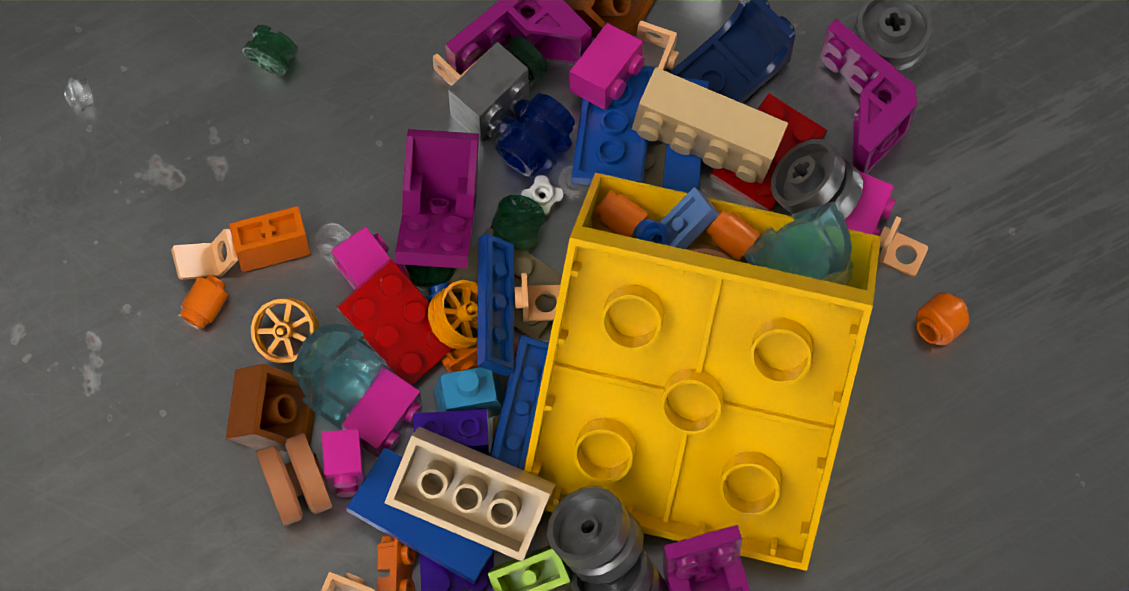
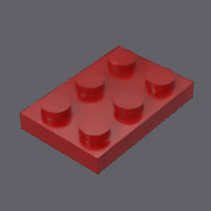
M768 93L757 110L783 120L788 125L763 183L760 184L756 181L754 183L745 182L739 179L736 173L725 168H714L710 178L757 209L771 212L778 203L773 198L770 189L771 178L777 164L788 151L799 143L810 139H823L826 136L827 129Z
M391 259L336 306L338 311L389 370L411 386L453 349L440 342L432 332L428 321V307L430 303Z

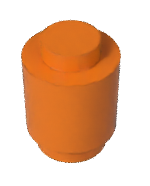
M613 190L606 195L594 212V214L601 218L599 222L614 234L632 238L635 227L649 215V213L623 193L618 195Z
M725 209L706 231V233L713 237L711 241L736 261H740L742 257L749 261L762 245L757 240L761 235L760 232L736 213L730 214Z
M209 274L206 279L198 277L180 305L183 309L179 316L196 328L204 330L207 324H212L229 296L224 291L226 284Z

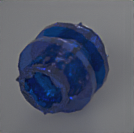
M539 92L531 101L521 99L514 105V112L518 120L505 117L498 123L501 136L497 139L498 143L495 146L497 153L510 167L520 174L530 176L531 178L539 169L549 171L556 166L557 159L552 151L553 149L565 153L572 147V140L569 134L573 131L572 127L575 125L573 116L560 102L549 95Z

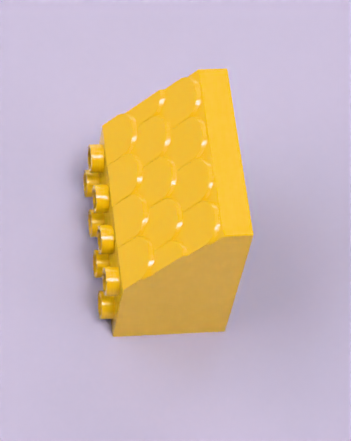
M595 173L569 238L524 471L556 484L545 511L553 512L555 507L567 495L581 488L596 486L612 492L640 523L644 534L682 541L738 525L742 537L740 556L807 571L873 308L881 236L707 198L719 214L724 209L730 214L734 212L761 233L757 240L762 245L752 258L747 261L742 257L740 261H734L614 234L599 222L601 218L594 214L599 204L611 190L618 195L623 193L649 213L645 220H655L658 223L688 193ZM712 223L688 247L707 243L715 245L711 241L713 237L706 233Z

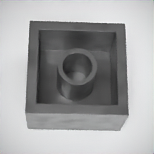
M497 42L448 89L451 117L469 133H479L480 143L488 136L494 137L503 128L504 120L512 112L515 114L520 112L529 100L528 68Z

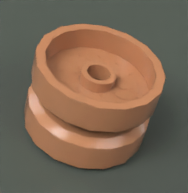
M304 433L286 439L285 447L291 461L287 464H284L279 449L273 444L255 451L284 527L302 520L303 512L297 499L298 496L304 495L309 510L315 515L332 508L325 488L328 484L316 453L312 454Z

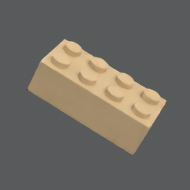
M655 67L640 100L632 129L637 131L638 135L646 140H659L670 144V148L679 154L689 155L691 153L700 157L706 165L712 168L730 170L745 182L754 183L756 181L762 184L788 123Z
M418 427L411 435L384 503L523 562L556 484L422 427Z

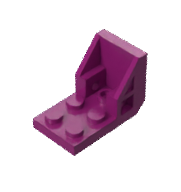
M499 0L445 44L447 63L461 75L494 44L498 42L505 48L509 39L526 58L575 65L591 44V28L564 0Z
M836 18L827 27L820 56L830 70L833 72L839 71L848 79L850 86L860 94V108L855 112L853 118L852 165L858 171L867 174L908 132L917 106L916 86Z
M408 129L403 178L402 218L395 249V264L467 269L476 214L479 133Z
M738 525L664 545L663 573L667 590L750 591L740 559L742 537Z

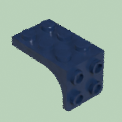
M740 0L736 10L727 22L669 73L678 77L709 81V90L743 103L790 62L795 40L794 27L784 16L779 17L770 9V4L767 0Z

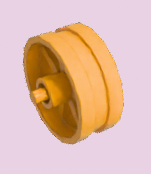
M468 280L453 282L440 290L431 299L428 307V321L432 332L440 342L454 349L463 350L473 347L478 343V337L473 338L470 327L472 326L478 330V319L475 318L478 316V284ZM453 292L462 294L461 302L458 301ZM445 299L450 304L452 309L444 308ZM461 327L462 335L455 331V329Z
M295 298L274 299L262 305L254 315L251 324V339L256 350L266 359L276 363H291L307 356L316 346L320 335L319 320L314 310L304 301ZM278 304H286L283 321L272 310V307ZM293 305L306 315L295 322L291 321ZM265 313L275 323L273 328H261ZM309 322L310 337L298 333V327ZM261 334H273L275 337L269 348L266 347ZM291 338L307 343L306 347L300 353L295 354ZM282 340L285 342L289 357L273 353Z

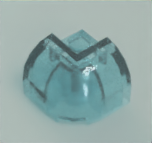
M830 202L794 213L793 218L795 221L784 225L776 232L773 228H768L744 253L749 264L822 280L828 274L846 269L850 261L852 247L850 233L845 220L835 202Z
M329 324L315 330L304 340L293 365L292 376L297 377L298 385L305 395L302 401L317 414L342 430L343 422L379 376L386 360L360 343L363 332L352 326Z

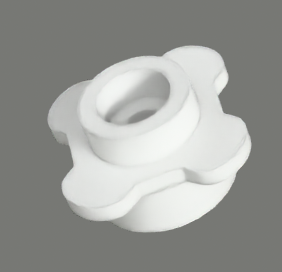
M540 175L534 179V184L529 189L522 191L521 199L525 204H529L538 215L546 216L554 208L556 202L562 201L563 191L561 188L552 186L546 176ZM544 193L546 196L545 198H540L539 194Z

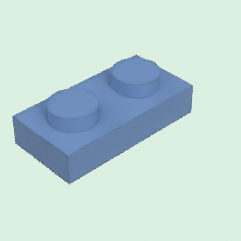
M694 187L659 222L663 223L668 230L665 245L686 249L720 215L706 196Z

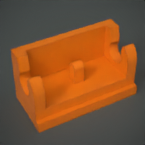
M298 206L229 223L242 273L311 255Z

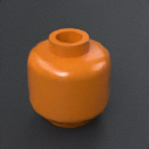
M946 292L937 293L917 311L916 327L919 335L926 342L948 345L969 326L970 318L967 305L958 296Z

